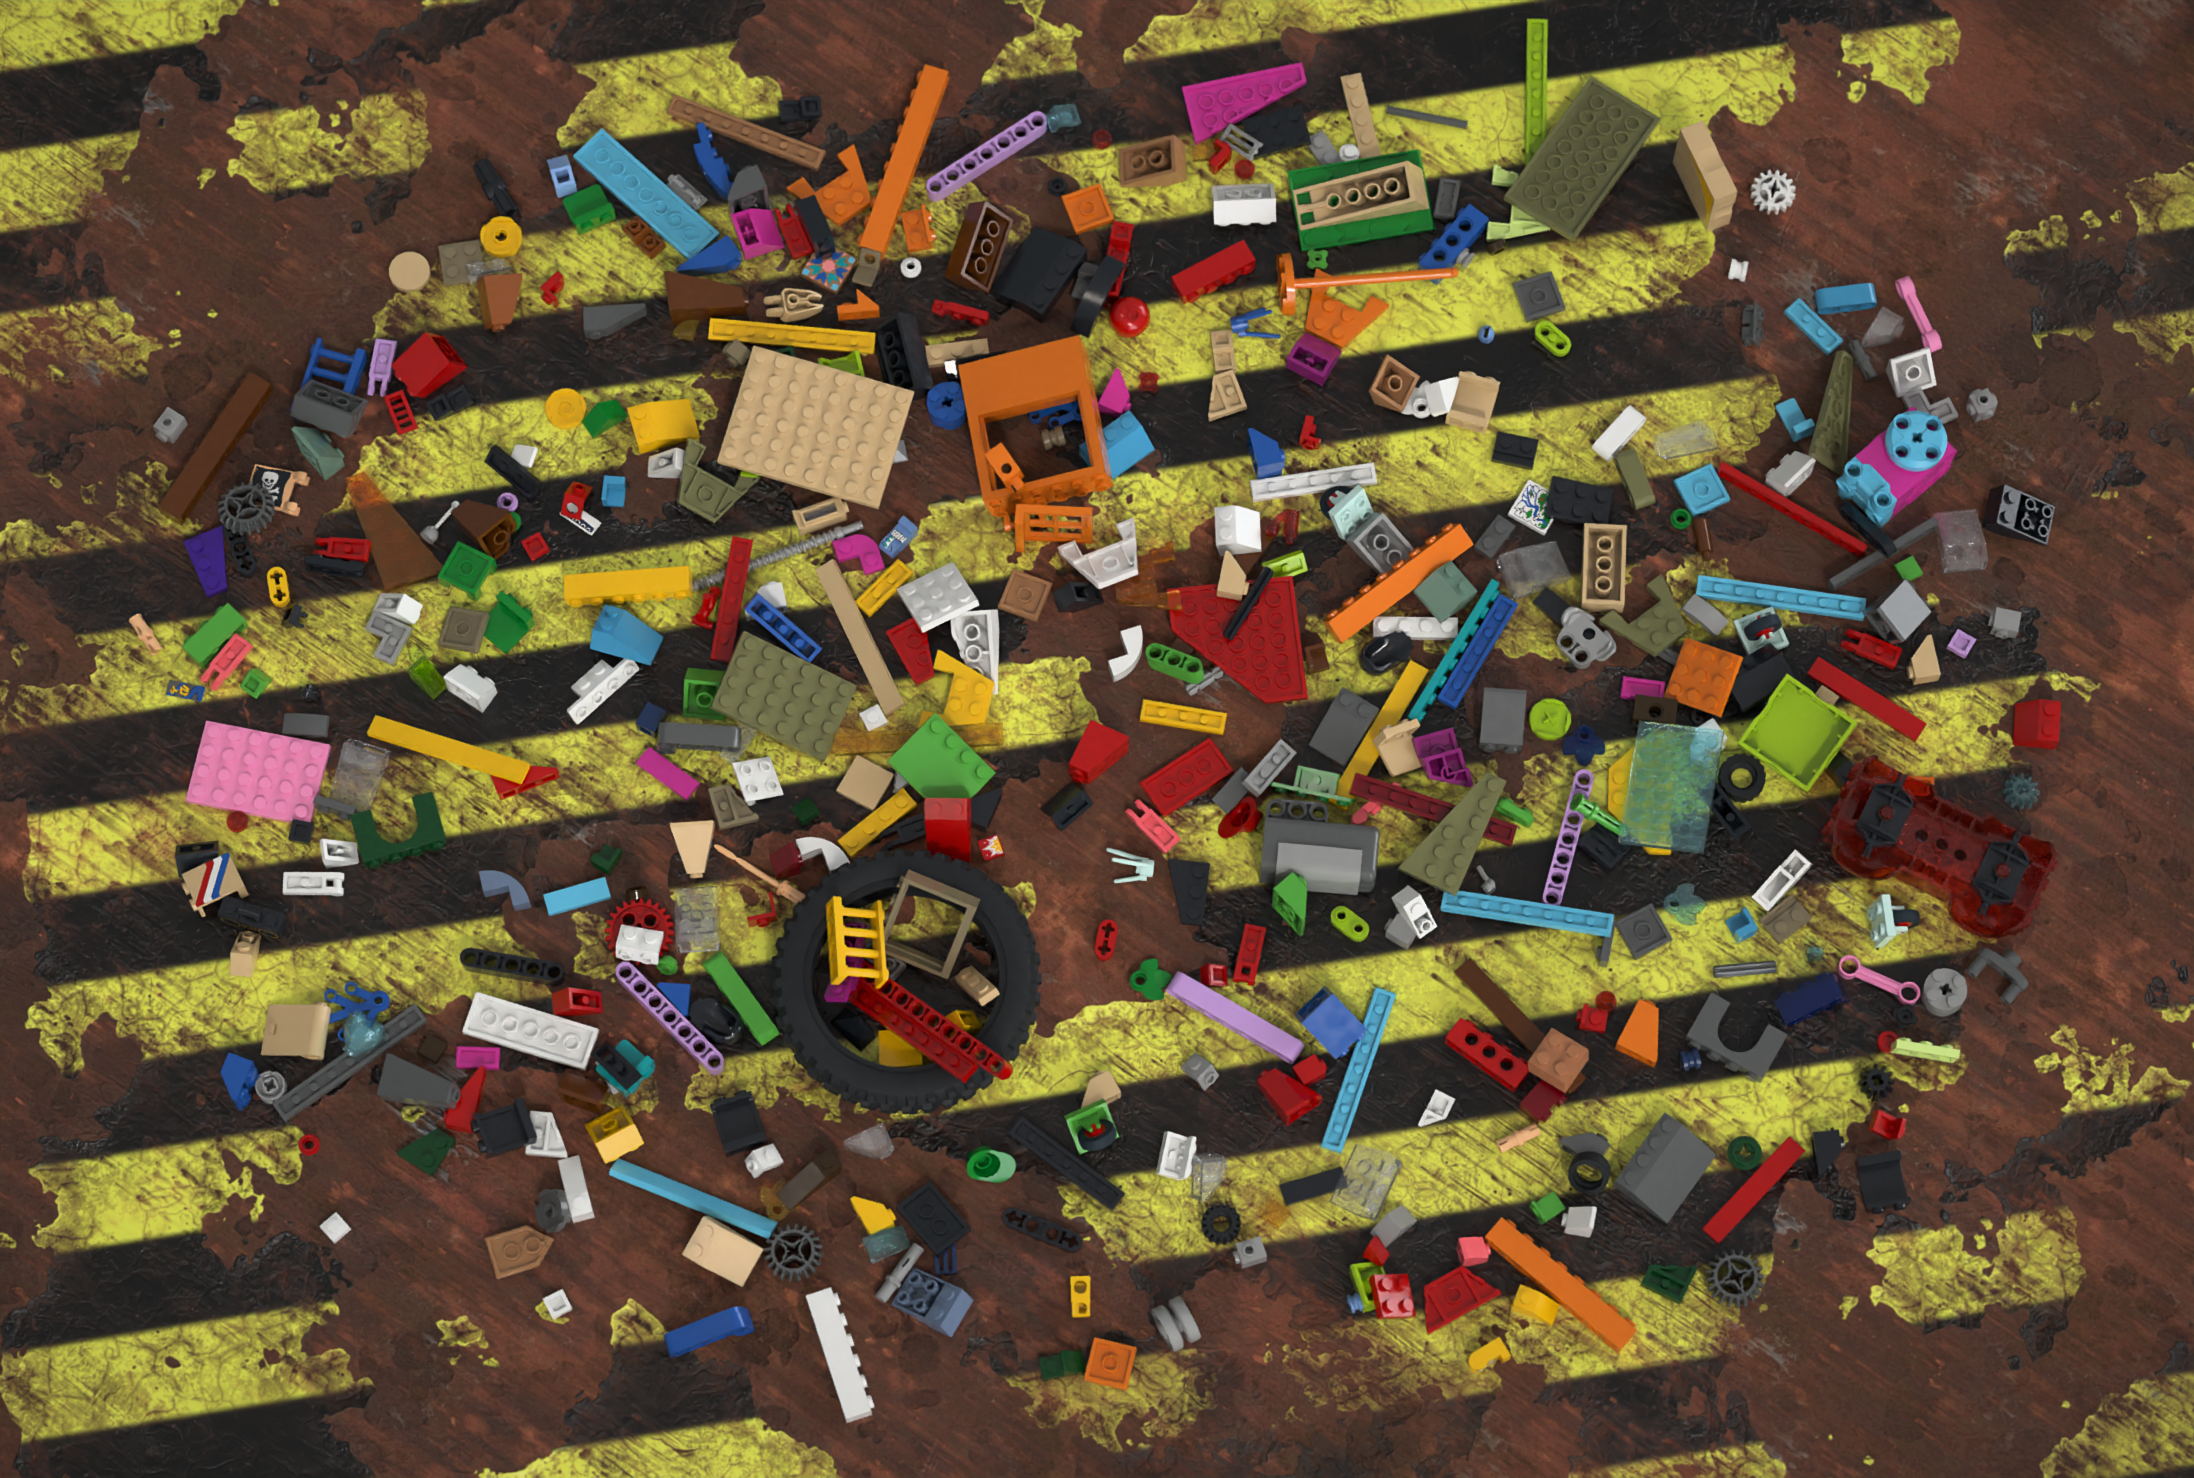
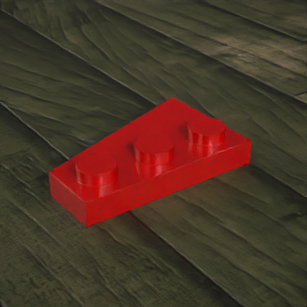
M913 617L886 631L889 641L916 687L935 677L927 632L922 633Z

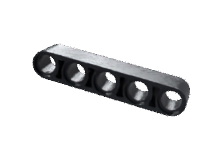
M466 948L460 954L462 966L468 972L549 986H559L565 980L562 966L552 961L475 948ZM467 957H476L473 963H465ZM489 960L497 961L494 967L486 966ZM512 963L518 965L514 971L507 970V967ZM532 967L539 968L536 974L531 975L528 973ZM554 970L560 972V975L556 978L549 977L550 973Z

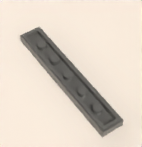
M1935 517L1930 518L1892 541L1897 548L1895 554L1935 531L1938 525ZM1877 550L1829 579L1827 587L1830 592H1833L1888 558Z

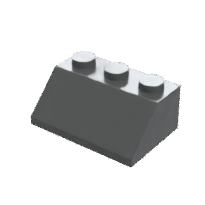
M757 164L742 168L736 175L727 197L730 219L731 214L750 208L770 210L767 184Z
M310 379L295 394L290 416L300 422L313 424L321 430L334 432L340 437H349L356 430L368 400Z

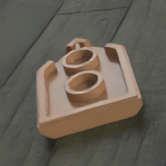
M527 1225L485 1238L496 1278L501 1279L539 1267L554 1239Z

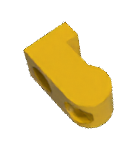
M1070 1276L1072 1317H1090V1276Z
M1498 1337L1473 1352L1469 1357L1468 1367L1473 1373H1482L1487 1365L1500 1359L1502 1364L1508 1361L1511 1354L1501 1338Z

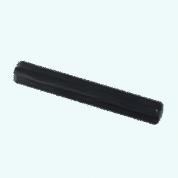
M1264 567L1224 630L1223 636L1231 641L1237 634L1274 574L1272 569Z

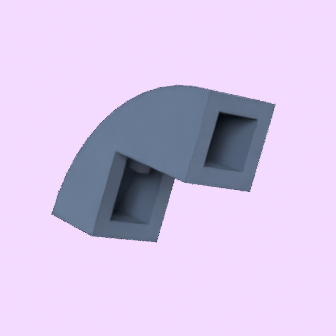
M479 871L485 897L510 892L515 911L532 908L525 889L516 879L499 871Z

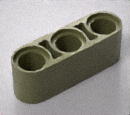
M1635 449L1614 455L1613 459L1634 510L1655 504L1653 491Z

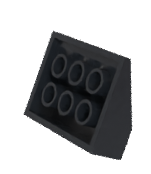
M1035 226L990 292L1040 323H1043L1077 275L1082 264L1087 260V249L1069 238Z

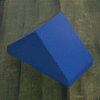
M658 983V991L689 1020L692 991L690 984Z

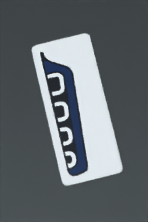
M573 503L567 504L570 512H578L576 505ZM585 511L582 513L581 520L561 515L590 535H593L601 524L600 521Z

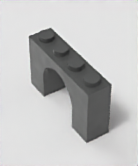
M1711 992L1689 1030L1685 1042L1688 1043L1687 1045L1690 1048L1696 1047L1698 1051L1700 1049L1707 1053L1706 1055L1714 1061L1720 1060L1725 1063L1728 1069L1734 1072L1738 1070L1745 1074V1078L1749 1081L1761 1083L1784 1043L1787 1034L1768 1024L1760 1040L1751 1050L1734 1052L1727 1049L1719 1040L1717 1031L1718 1025L1725 1015L1730 1002Z

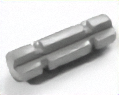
M1218 666L1211 668L1210 672L1204 673V679L1200 683H1188L1185 689L1192 696L1198 692V689L1202 690L1213 683L1215 678L1219 679L1222 677L1224 672Z

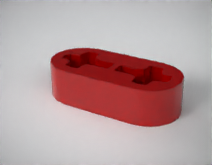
M1104 920L1099 925L1095 943V956L1101 961L1110 960L1114 954L1118 926L1113 920ZM1107 926H1111V930H1114V932H1110L1109 938H1105V930H1102L1106 929ZM1105 942L1107 943V950L1110 952L1101 955V951L1098 949H1102Z

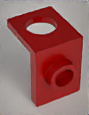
M573 481L564 493L561 515L581 520L584 502L592 492L593 487ZM567 504H576L578 507V512H570L567 508Z
M772 891L768 892L772 912L747 917L749 927L756 925L757 927H766L771 922H777Z

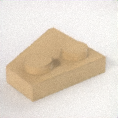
M1233 369L1214 375L1208 420L1212 421L1247 409Z

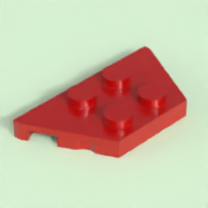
M1463 1266L1424 1286L1427 1335L1434 1333L1501 1295L1500 1290L1493 1288L1485 1280L1473 1275L1471 1271Z

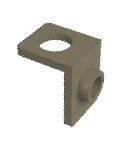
M864 247L861 248L859 265L852 278V282L869 287L873 285L879 271L881 252ZM870 254L875 257L876 261L870 263L865 260L864 256Z

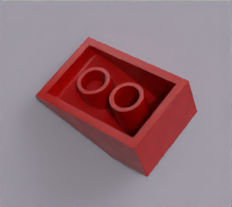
M925 798L927 850L930 851L931 855L939 852L951 856L952 861L957 858L965 862H971V798Z

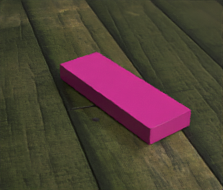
M648 747L636 762L637 766L686 801L700 785L699 782L651 747Z

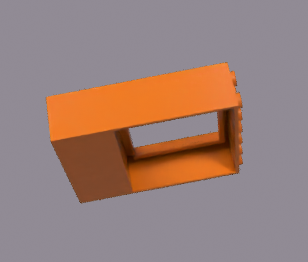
M1079 335L958 365L982 498L992 517H1001L1009 512L1016 511V504L1047 505L1049 502H1062L1073 496L1082 497L1093 491H1106L1109 487L1114 486L1088 351ZM1078 401L1091 467L1024 483L1026 488L1017 494L1012 487L997 490L994 470L984 456L990 450L985 424Z

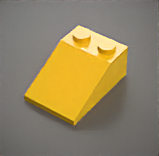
M689 399L647 402L627 408L640 454L686 442L688 438H700Z

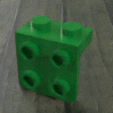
M599 184L590 186L563 199V205L578 235L589 232L616 219L614 208L611 202L608 203Z
M501 591L496 596L498 604L489 612L490 618L484 637L503 653H509L535 624L532 617L533 613L527 607H520L513 595L510 593L506 595Z

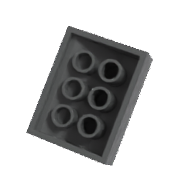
M1664 1113L1615 1180L1613 1187L1668 1224L1716 1157V1154L1684 1125L1667 1113Z

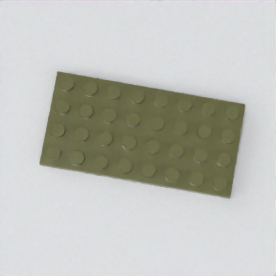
M1590 77L1504 196V201L1574 242L1659 124L1661 118L1595 78Z

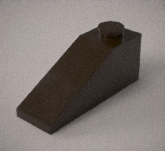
M828 1148L811 1161L776 1195L791 1211L839 1175L842 1164Z

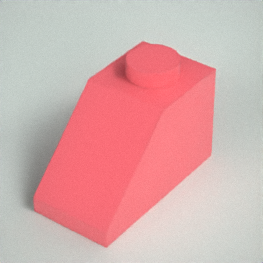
M1462 1237L1458 1239L1456 1250L1461 1266L1467 1268L1488 1261V1255H1491L1488 1242L1484 1243L1483 1237Z

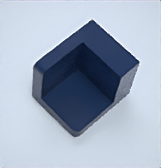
M647 702L635 723L637 730L656 739L658 736V724L665 722L668 717L666 710Z

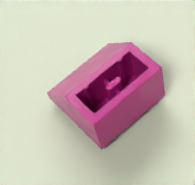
M750 208L731 214L732 225L745 260L784 248L771 210Z

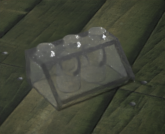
M1356 1144L1330 1202L1358 1217L1376 1221L1402 1166V1162L1388 1151Z

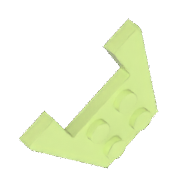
M1494 165L1492 185L1511 187L1519 176L1513 171L1508 172L1501 169V166ZM1512 205L1510 224L1488 222L1486 242L1547 231L1550 228Z

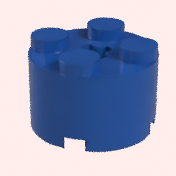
M953 381L943 382L934 386L928 392V417L935 426L946 430H953L963 425L966 421L967 412L963 390L958 383Z

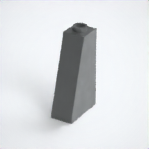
M387 1053L377 1095L385 1101L455 1109L460 1099V1088L449 1080Z

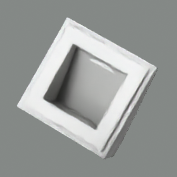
M515 445L511 457L523 467L529 468L533 465L538 448Z

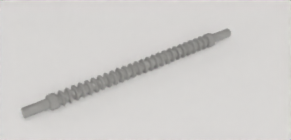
M861 521L842 528L838 526L834 528V531L828 530V533L823 532V535L811 536L812 539L806 538L804 542L800 540L799 544L797 542L793 546L789 544L788 548L785 546L782 550L778 548L777 552L772 550V553L769 554L767 552L766 556L761 554L760 558L750 559L748 573H750L751 569L755 571L756 567L761 569L762 565L766 567L767 563L772 565L773 561L777 563L779 559L783 561L784 557L789 558L790 555L795 556V553L801 554V551L806 552V549L812 550V547L817 548L819 544L823 546L824 542L829 544L830 540L842 539L844 535L863 529V524ZM721 569L720 573L716 571L714 575L710 573L709 577L705 575L703 579L699 577L698 581L694 579L693 593L694 590L698 592L700 588L704 590L705 586L716 585V582L722 583V580L725 579L726 570Z

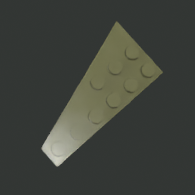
M1844 350L1836 351L1808 452L1810 456L1837 475H1842L1847 464L1854 357Z

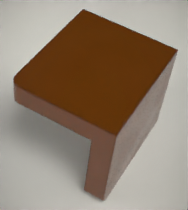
M1325 643L1304 647L1303 656L1309 675L1330 669L1325 652Z

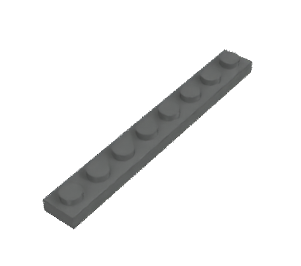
M413 1004L272 1103L286 1123L428 1023L427 1019L416 1004Z

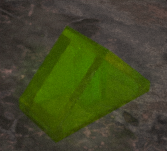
M424 655L408 669L411 679L433 700L447 688L445 680Z

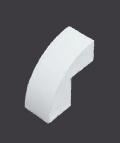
M1141 625L1120 631V639L1126 655L1108 660V668L1113 682L1127 676L1140 659L1143 639Z
M817 837L796 839V845L800 849L802 861L823 854L829 873L832 875L836 873L837 868L847 862L850 864L845 853L828 840Z

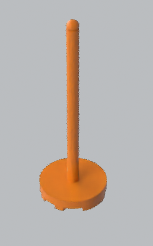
M1284 253L1276 256V272L1278 271L1277 295L1280 297L1279 310L1282 316L1295 315V289L1456 278L1459 274L1458 269L1453 267L1294 279L1291 254Z

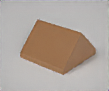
M1386 355L1369 388L1374 404L1403 412L1420 376L1391 356Z

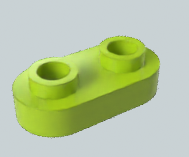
M1541 321L1536 325L1535 338L1552 354L1562 357L1569 353L1571 348L1570 339L1549 321ZM1546 331L1548 335L1543 336L1541 332ZM1562 345L1564 348L1558 349L1556 346Z
M1338 906L1333 909L1330 920L1335 928L1355 942L1364 941L1368 937L1369 926L1363 919L1347 907ZM1338 914H1344L1345 918L1339 919L1337 917ZM1359 926L1362 928V931L1356 932L1354 928Z

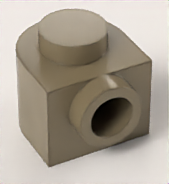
M737 339L733 343L729 342L722 351L726 354V361L734 368L737 366L741 368L751 355L750 350Z

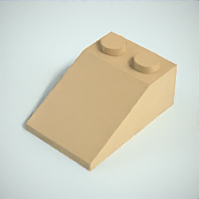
M703 1216L682 1255L743 1287L764 1248L711 1216Z

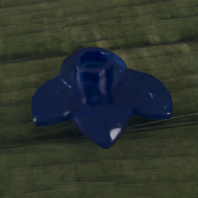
M1581 725L1576 728L1574 735L1566 738L1562 752L1564 756L1575 754L1577 762L1581 766L1586 767L1591 763L1594 754L1604 755L1605 744L1601 738L1595 736V732L1590 726ZM1585 733L1588 735V738L1582 739L1580 735Z

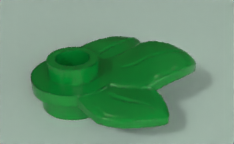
M1148 959L1141 964L1139 970L1131 974L1129 979L1130 986L1135 991L1142 992L1149 1000L1164 999L1162 988L1170 983L1172 975L1157 969V959ZM1139 978L1144 980V983L1141 985L1136 983V980Z

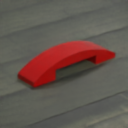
M1113 221L1107 251L1108 256L1127 264L1134 224ZM1126 265L1108 296L1118 298Z

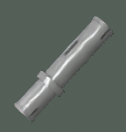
M913 1243L893 1272L886 1276L885 1283L875 1295L876 1298L886 1303L895 1289L900 1288L901 1281L923 1253L922 1247Z

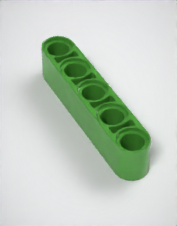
M721 951L702 963L710 977L734 1010L740 1015L761 1046L780 1034Z

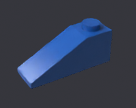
M727 235L676 267L677 273L693 277L726 273L729 270H735L741 265V262H743L742 254Z

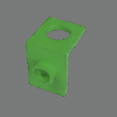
M1554 1191L1536 1203L1534 1200L1531 1201L1529 1206L1541 1225L1566 1209Z

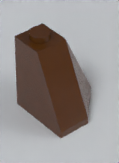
M466 499L450 512L457 525L482 553L497 560L508 551L511 532H515L517 526L508 510Z

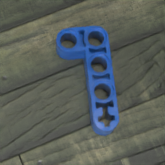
M737 1306L664 1334L663 1337L669 1356L676 1357L731 1335L743 1336L755 1331L749 1309Z

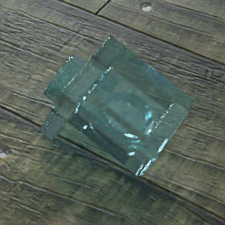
M1075 104L1054 105L1046 114L1047 125L1051 133H1055L1060 127L1078 126L1081 123Z

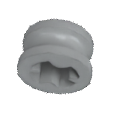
M1465 248L1455 262L1457 264L1461 263V267L1465 269L1472 262L1475 254L1469 253V249Z

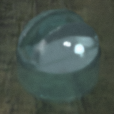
M1807 947V958L1811 962H1813L1814 957H1816L1817 962L1821 961L1824 956V948Z

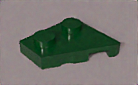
M437 1128L399 1150L397 1156L433 1177L456 1143V1140Z
M1650 1265L1640 1286L1680 1305L1698 1267L1695 1265L1690 1267Z

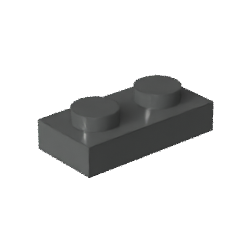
M1498 514L1474 545V549L1491 561L1515 530L1516 526Z
M315 795L313 804L318 812L329 815V813L335 814L344 821H349L351 819L350 815L358 813L355 806L320 795Z
M1613 921L1611 937L1599 936V938L1603 939L1602 946L1597 947L1596 959H1599L1598 966L1607 968L1616 921Z

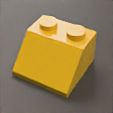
M623 1105L584 1125L605 1164L617 1160L621 1155L634 1151L644 1144L634 1122Z

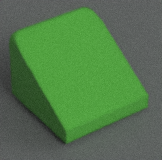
M253 668L248 671L239 687L257 699L272 679L258 668Z

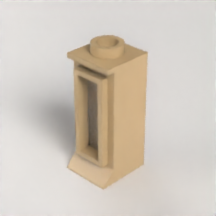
M834 497L799 510H792V517L798 527L799 536H803L846 521V513L849 512V508L845 500L842 501L840 498Z

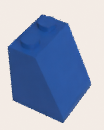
M1326 986L1320 989L1294 1014L1335 1059L1346 1055L1349 1047L1354 1042H1359L1365 1036L1364 1032L1367 1030Z

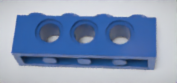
M1471 204L1465 209L1461 208L1455 217L1457 219L1452 224L1448 223L1444 228V234L1441 238H1436L1432 242L1430 251L1427 254L1424 252L1417 261L1418 270L1453 268L1459 254L1465 248L1469 249L1487 228L1489 218ZM1466 226L1469 228V230L1462 231L1460 230V227ZM1454 241L1456 245L1449 246L1447 242ZM1441 256L1444 258V260L1437 261L1434 259V257ZM1431 279L1430 281L1438 285L1442 279Z
M758 592L743 607L746 612L801 659L810 663L822 650L821 646Z

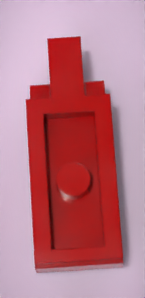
M935 299L931 310L933 314L940 317L951 315V318L954 320L962 321L966 319L976 326L989 325L990 321L988 312L953 302L947 303Z

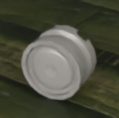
M263 1072L255 1083L258 1096L267 1104H272L284 1096L288 1089L284 1078L278 1072Z

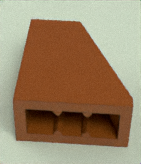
M522 273L483 276L476 281L484 329H492L493 332L503 331L512 322L523 278Z

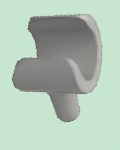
M1480 865L1476 869L1485 881L1481 888L1487 895H1490L1496 889L1495 882L1491 878L1489 879Z

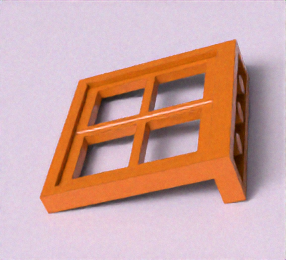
M1016 504V552H1025V541L1069 543L1075 540L1076 543L1092 544V507ZM1030 515L1053 516V521L1030 520ZM1058 516L1081 517V522L1058 521ZM1030 526L1052 527L1054 532L1030 531ZM1058 528L1082 529V534L1058 533Z

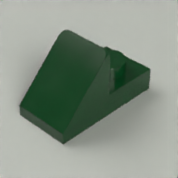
M1060 1351L1058 1355L1039 1358L1043 1381L1086 1373L1082 1351Z

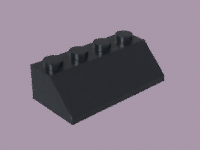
M896 313L870 331L876 333L875 350L884 383L914 391L912 401L927 396L928 392L934 387L916 315Z

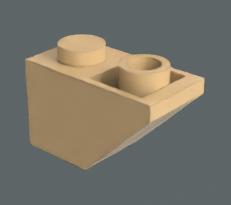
M251 931L239 932L230 952V975L252 977L257 964L261 934Z

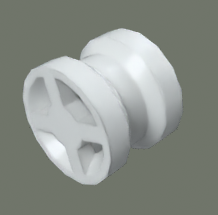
M1732 259L1728 279L1737 278L1744 282L1748 261L1738 262L1736 259Z

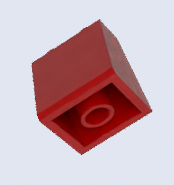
M425 332L391 365L395 370L394 375L406 384L407 392L413 397L425 398L468 367L444 336Z
M1090 719L1069 762V777H1071V780L1078 784L1085 783L1089 785L1128 753L1129 736Z

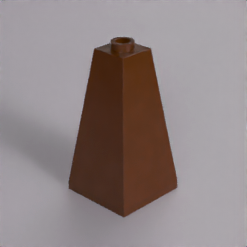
M664 271L672 325L746 314L745 307L749 306L748 295H743L742 287Z

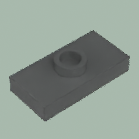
M1440 177L1433 218L1454 221L1460 180Z

